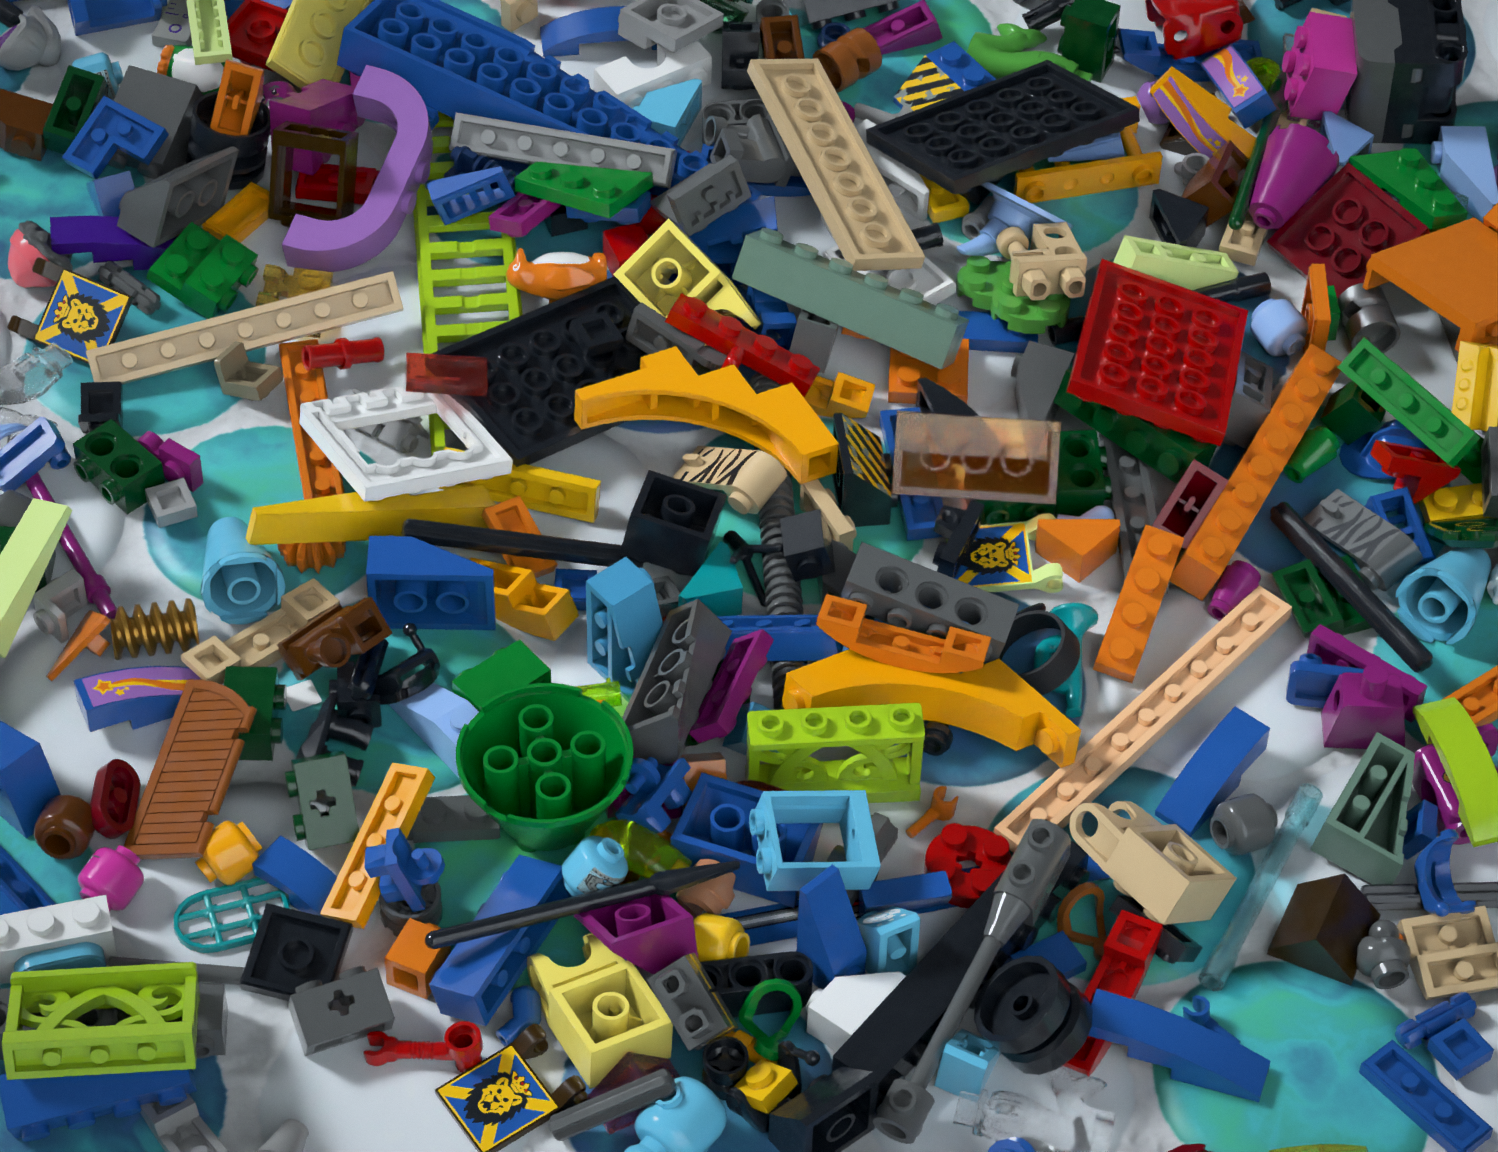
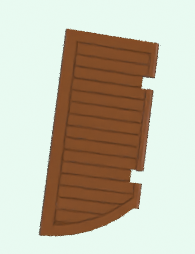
M187 679L137 809L134 825L129 830L124 847L135 853L140 860L203 857L214 827L213 823L207 822L208 815L219 814L245 744L243 740L237 738L239 733H248L257 712L255 707L249 706L235 691L222 684L207 680Z

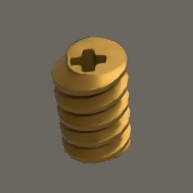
M191 598L185 599L183 611H179L174 600H169L166 613H162L157 602H152L149 615H145L140 604H135L132 617H128L123 606H118L115 619L110 617L115 660L121 659L124 647H127L132 658H137L141 645H144L149 656H154L158 643H161L166 654L172 653L175 641H178L183 652L189 650L191 639H194L197 645L200 644L196 609Z

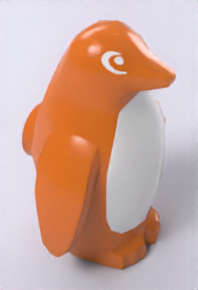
M519 248L514 261L507 269L506 277L513 287L526 293L549 299L550 304L607 280V259L604 253L599 252L594 253L592 257L574 252H552L544 254L533 261H527L523 248Z

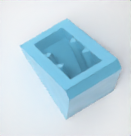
M961 1029L946 1043L934 1086L976 1104L1001 1054L1000 1050L991 1045L985 1038Z

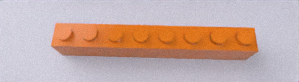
M1312 343L1310 344L1273 402L1270 413L1227 480L1229 481L1173 569L1170 582L1201 601L1205 599L1221 576L1341 372L1337 367L1342 363L1341 361Z

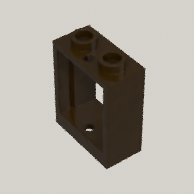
M285 121L273 129L268 219L280 220L281 225L290 227L296 214L325 221L339 220L354 213L359 133ZM294 148L340 156L336 209L291 202Z

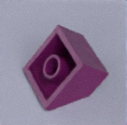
M654 894L574 915L580 923L613 953L653 975L687 954L695 953L698 958L693 916L669 895Z

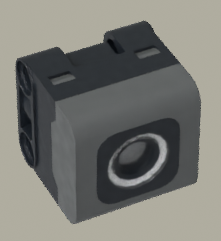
M1352 0L1350 18H1352L1358 74L1342 104L1344 119L1374 134L1373 143L1431 145L1433 141H1438L1440 127L1454 126L1457 113L1456 86L1463 81L1468 54L1466 25L1463 19L1461 0Z

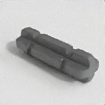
M107 261L104 266H100L98 270L100 274L99 280L107 286L113 287V289L134 297L132 304L137 305V308L142 312L152 315L155 310L160 309V295L147 288L145 284L127 271L122 270L123 268L115 262Z

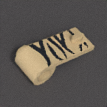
M697 446L692 454L688 453L683 456L682 459L685 462L673 476V478L704 488L723 490L728 496V503L734 510L741 514H757L786 479L787 471L776 458L760 450Z

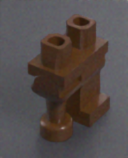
M368 597L353 606H346L345 608H342L341 604L334 605L276 645L284 662L292 670L296 679L303 680L323 666L326 668H337L345 665L350 655L364 654L393 633L373 598Z

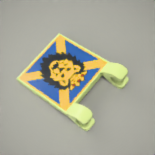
M1045 513L1023 522L981 525L955 579L987 592L1038 589L1049 593L1060 592L1063 589L1061 565L1049 563L1033 570L1029 539L1036 540L1038 519H1055L1054 515Z

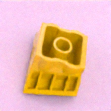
M1460 341L1451 412L1471 430L1487 432L1489 426L1498 427V345Z

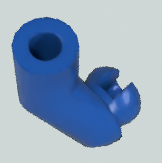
M522 985L511 993L510 1002L512 1003L513 1018L495 1031L497 1038L505 1047L511 1044L526 1028L533 1024L539 1025L541 1022V997L529 985Z

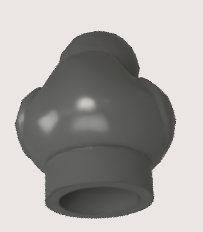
M1378 920L1370 927L1369 936L1364 937L1359 942L1356 965L1363 975L1373 979L1375 987L1379 989H1392L1400 986L1409 978L1407 967L1411 960V950L1403 940V936L1399 933L1395 923L1389 920Z

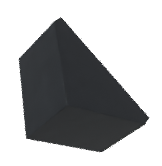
M1156 189L1152 193L1149 218L1161 242L1196 248L1205 235L1209 207L1165 190Z

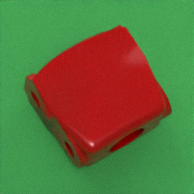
M1145 0L1147 18L1154 22L1156 27L1163 25L1164 47L1169 55H1173L1174 60L1201 55L1241 39L1244 23L1240 16L1238 0ZM1178 31H1186L1187 35L1183 40L1177 41L1174 39V35Z

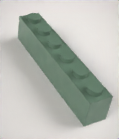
M762 228L745 236L732 279L941 370L954 363L969 323V319L959 316V310L955 307L943 303L931 304L924 301V295L918 291L909 288H902L901 290L888 285V279L874 273H866V275L852 270L854 266L850 262L839 258H831V260L818 255L819 251L815 247L804 243H796V245L783 240V234L773 229Z

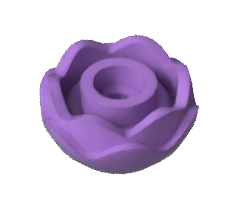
M1156 80L1151 83L1147 81L1140 87L1136 96L1149 123L1166 124L1168 123L1167 116L1150 93V89Z

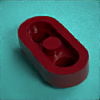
M113 759L97 771L90 802L92 825L98 833L109 839H116L129 831L134 825L141 788L140 779L135 769L124 760Z

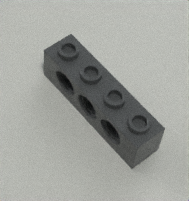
M861 542L840 595L841 598L867 604L866 615L884 621L889 625L946 639L950 626L989 636L991 641L985 658L987 663L999 658L1019 604L864 542Z

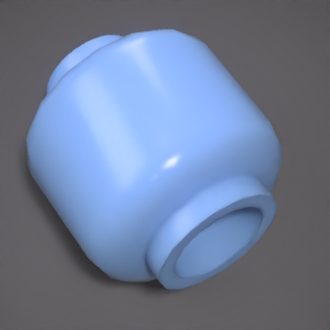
M1268 299L1262 302L1252 313L1250 331L1269 355L1279 357L1287 354L1291 356L1298 353L1304 347L1308 322L1289 300Z

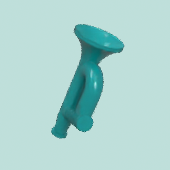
M1066 603L1054 607L1050 612L1057 615L1078 638L1080 658L1070 677L1052 692L1066 696V715L1076 718L1080 717L1083 713L1081 709L1082 638L1088 629L1093 628L1097 624L1098 613L1089 605ZM1061 635L1049 636L1037 645L1034 653V669L1047 662L1051 655L1056 652L1061 641Z

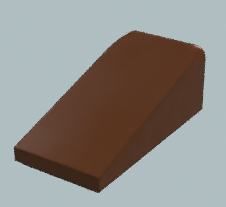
M798 15L761 18L760 36L765 59H805Z

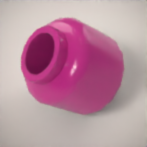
M121 845L116 850L106 847L97 849L78 875V884L82 889L79 892L80 897L86 899L106 895L109 912L111 910H124L144 883V874L137 866L141 861L140 858L131 850Z

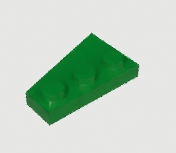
M1403 148L1397 151L1350 156L1349 163L1372 179V182L1384 192L1388 191L1400 200L1399 204L1429 229L1446 228L1467 219L1468 212L1417 148Z
M535 162L514 177L515 191L609 219L653 187L652 172Z

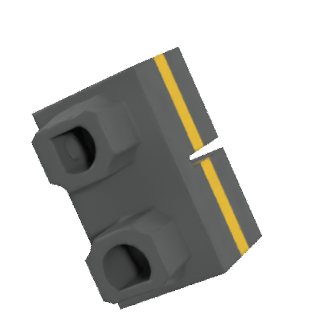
M695 953L681 957L646 979L689 1051L693 1049L701 1051L711 1040L723 1037L739 1027L719 993L709 992L715 986Z

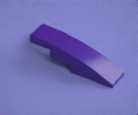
M50 217L52 251L60 255L92 252L93 263L133 260L134 271L150 269L178 236L152 248L118 227L119 217Z

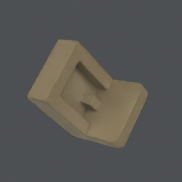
M235 341L214 360L222 393L225 395L246 398L251 401H261L283 381L280 367L248 361L242 342Z

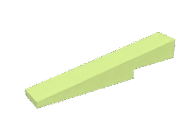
M186 0L195 65L226 62L227 59L233 61L224 0Z
M33 498L0 554V657L6 658L71 515L72 509L67 505Z

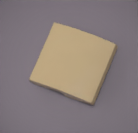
M1486 906L1475 907V911L1468 914L1448 913L1445 917L1431 914L1401 919L1397 924L1399 933L1402 934L1403 940L1410 947L1411 960L1409 964L1425 1000L1450 997L1460 992L1474 993L1498 989V942H1495Z

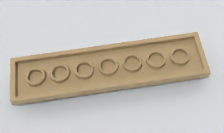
M751 59L747 72L846 261L853 264L852 270L920 269L925 255L819 59Z

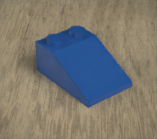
M369 536L366 567L368 597L373 598L390 629H403L406 623H413L417 629L496 630L493 569L411 536Z

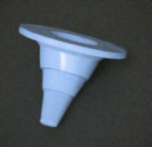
M990 182L981 184V186L991 191L995 199L988 213L989 221L980 230L979 236L957 246V250L963 255L987 256L999 253L996 239L1005 228L1019 227L1024 231L1029 240L1032 238L1033 224L1066 221ZM1067 222L1070 230H1072L1073 225Z

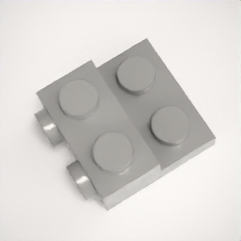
M637 0L620 9L618 35L645 50L658 43L663 48L675 53L722 27L724 14L700 0Z

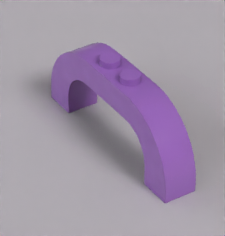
M366 65L353 92L358 117L386 124L397 133L367 200L355 213L339 220L325 221L296 214L282 242L287 266L320 273L343 271L359 266L380 254L396 237L406 215L413 212L416 205L418 188L420 184H425L429 177L433 139L428 112L422 97L408 81L399 75Z

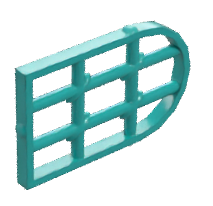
M259 877L236 882L233 885L207 889L187 897L178 906L173 917L174 932L181 944L192 951L200 953H214L253 943L259 926L258 923H260L262 915L255 914L252 904L281 897L283 907L289 908V899L286 898L285 892L280 889L258 896H249L248 888L268 884ZM241 891L242 900L218 906L217 904L212 905L211 898ZM204 900L206 909L183 914L192 904ZM239 907L242 909L246 908L248 919L224 925L223 923L218 924L215 913ZM203 916L204 918L209 917L212 928L185 935L179 929L180 922ZM245 926L247 928L252 927L254 934L223 941L221 932ZM210 935V937L215 936L216 943L203 945L190 940Z

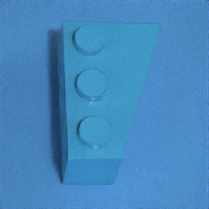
M624 557L586 580L587 663L629 703L663 626L654 582L650 574L645 569L638 568L627 557Z

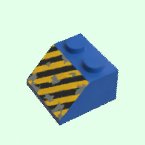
M953 41L926 54L895 94L893 102L900 109L906 105L915 111L996 80V78Z

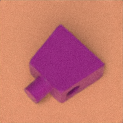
M1380 664L1367 665L1363 673L1345 672L1340 674L1321 712L1324 748L1367 749L1377 732L1405 747L1404 703L1401 677L1397 674H1389L1388 670Z

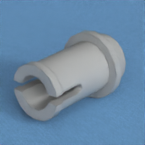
M993 196L986 197L974 212L964 216L962 232L968 239L972 240L979 236L980 230L989 221L988 213L995 200Z

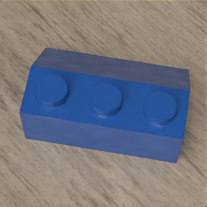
M701 773L671 836L670 869L676 861L686 868L693 867L700 859H712L720 863L739 861L740 869L733 871L736 876L733 886L734 890L795 908L799 899V891H767L764 874H759L757 871L756 854L759 846L757 835H752L750 832L749 815L751 809L756 808L763 791ZM823 823L776 824L783 862H813Z

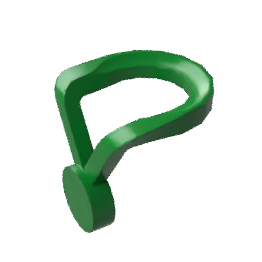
M775 978L765 980L756 985L739 1011V1021L757 1039L754 1049L762 1057L771 1061H778V1045L789 1035L801 1013L802 1001L800 993L792 983ZM771 991H783L790 995L793 1002L792 1009L781 1029L768 1037L753 1023L752 1019L758 1002L763 995Z

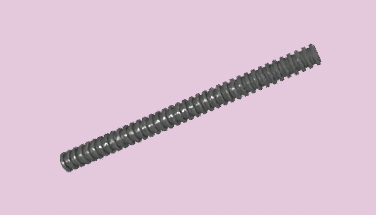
M756 373L749 380V385L756 394L782 386L760 373ZM754 446V450L762 451L761 449ZM785 469L787 471L786 479L759 511L761 544L783 545L780 519L795 515L792 475L787 469ZM784 551L781 553H762L766 615H803L801 581L795 582L784 558ZM770 661L773 706L775 710L784 709L781 705L786 673L808 665V661Z

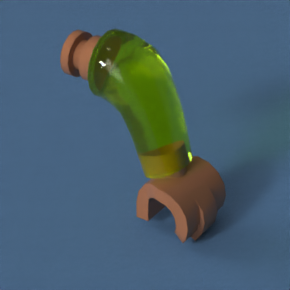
M627 819L610 820L594 827L589 835L602 838L607 837L618 842L624 850L628 870L644 878H650L653 874L660 871L687 868L692 864L691 859L654 831ZM700 859L694 866L720 862L712 859ZM733 872L678 891L676 894L678 903L693 916V920L696 916L702 914L704 910L707 913L719 915L722 909H728L735 897L733 886L736 876Z

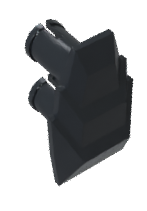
M332 692L321 705L317 719L311 725L296 759L332 753V751L327 750L328 745H325V742H328L329 739L366 751L374 725L338 715V710L335 709L337 693ZM346 756L351 786L356 787L364 760H357Z

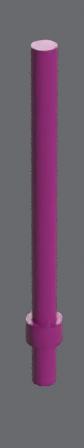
M38 472L25 482L34 498L55 503ZM66 523L59 543L76 572L83 577L88 601L96 605L100 614L107 616L109 619L110 617L115 619L117 607L110 597L111 589L102 575L96 573L71 528Z

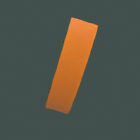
M826 594L816 625L837 642L865 657L894 667L930 673H958L983 668L991 641L989 636L950 626L946 639L867 619L865 618L867 604Z

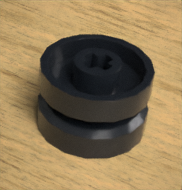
M1027 955L1011 960L1002 966L984 984L975 1002L974 1022L978 1032L991 1045L1000 1050L1001 1054L1016 1068L1025 1074L1041 1075L1057 1070L1071 1060L1080 1050L1092 1027L1093 1010L1088 998L1075 985L1067 981L1065 975L1051 962L1041 956Z

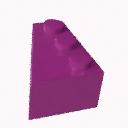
M321 79L302 87L300 93L288 92L285 95V99L273 98L269 100L271 147L273 129L285 121L354 132L365 122V118L357 116L353 99V92L356 87ZM294 148L292 170L314 175L319 170L321 164L327 163L333 154Z

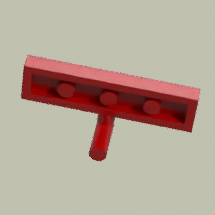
M683 293L680 294L665 320L666 323L727 355L721 368L734 364L739 369L742 363L782 386L793 383L803 397L807 395L821 369L812 364L804 355L793 354L777 345L772 338L756 334L742 326L737 319L731 316H723L708 308L702 300L688 297Z

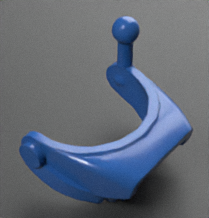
M1454 829L1441 831L1440 836L1435 838L1421 851L1414 865L1424 909L1439 917H1445L1448 913L1468 914L1474 912L1477 906L1475 900L1462 902L1452 882L1450 853L1453 843L1459 838L1458 833Z

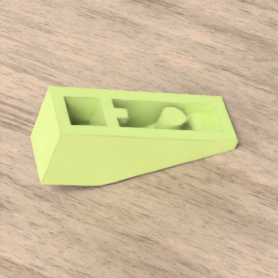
M1124 235L1113 262L1189 290L1236 279L1239 274L1227 253Z

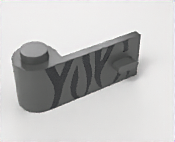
M1336 489L1326 499L1322 500L1317 507L1303 518L1317 534L1356 559L1360 568L1357 573L1360 574L1364 583L1373 591L1376 588L1381 591H1387L1423 558L1419 548L1408 535L1339 489Z

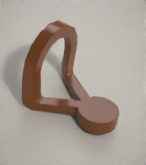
M1086 882L1075 887L1063 899L1057 914V931L1063 930L1072 942L1093 947L1094 957L1100 962L1104 955V943L1108 937L1106 936L1103 915L1105 896L1103 890L1097 884ZM1088 894H1094L1098 938L1075 932L1071 927L1069 916L1073 906L1079 899Z

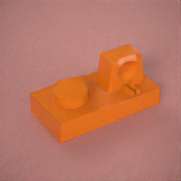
M520 496L485 508L481 514L489 529L541 535ZM502 554L507 565L533 570L535 578L554 572L558 565L556 560Z

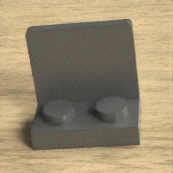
M728 155L716 164L709 163L652 199L650 203L657 213L666 220L670 219L689 237L696 232L704 230L708 224L725 213L735 210L739 204L752 197L738 160L732 155Z

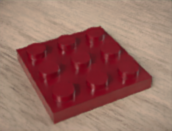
M1348 162L1266 242L1272 251L1305 279H1307L1311 264H1325L1327 286L1334 285L1338 299L1341 293L1349 287L1364 283L1367 273L1366 265L1371 258V254L1429 234L1430 231L1425 224Z

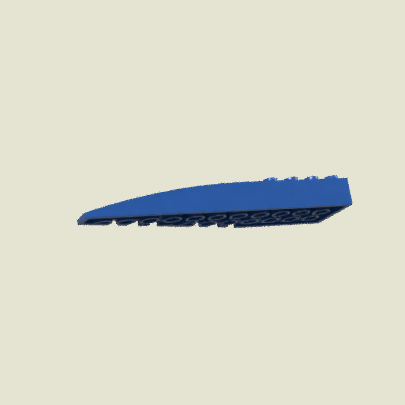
M374 0L344 27L337 61L338 66L360 77L366 65L395 73L408 81L418 91L426 106L448 115L453 120H455L457 112L675 149L677 156L671 187L709 164L707 161L708 157L697 150L692 153L687 152L677 145L679 140L668 131L661 135L651 128V120L608 92H595L592 90L589 80L579 73L571 76L560 69L561 62L551 55L543 58L534 52L536 45L528 40L440 0ZM747 184L752 197L739 205L760 200L762 193ZM653 186L648 191L653 195L659 196L667 191L668 188Z

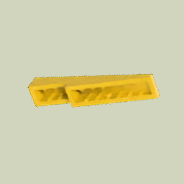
M483 484L411 496L407 493L386 497L379 501L366 502L363 501L357 492L253 507L245 539L249 544L253 545L369 541V536H402V525L407 519L488 528L481 514L485 508L496 504Z

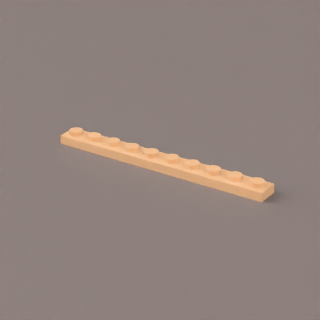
M1259 585L1077 751L1073 764L1059 768L995 826L994 833L1005 837L1010 845L1009 850L1014 853L1033 819H1044L1063 829L1070 822L1072 812L1078 805L1091 803L1291 617L1292 606Z

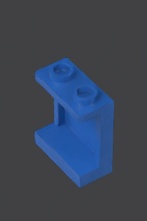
M67 0L75 36L159 21L162 16V7L167 6V0Z

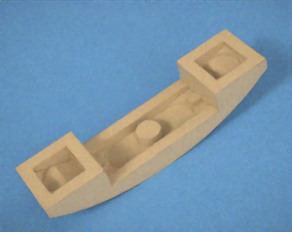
M312 578L281 596V609L224 642L215 635L181 654V661L202 680L213 681L219 684L224 683L226 666L268 667L282 658L276 644L334 605L340 604V600L315 578Z

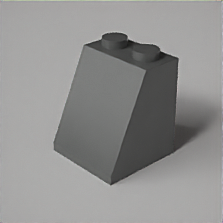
M129 65L114 101L165 128L169 136L149 165L117 149L108 164L118 169H124L125 166L135 168L139 173L151 179H156L175 168L183 166L187 159L194 103L203 96L197 84Z

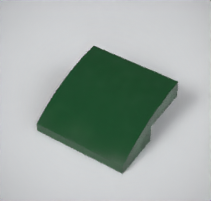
M1349 555L1340 557L1362 580ZM1310 559L1272 572V579L1284 601L1292 606L1291 613L1305 638H1310L1311 633L1319 624L1342 636L1372 628L1313 566Z

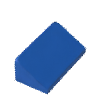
M946 871L873 881L869 890H859V917L861 918L868 912H879L891 906L910 911L947 905L952 898V889Z

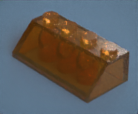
M897 410L892 494L1056 504L1061 422L1059 420Z

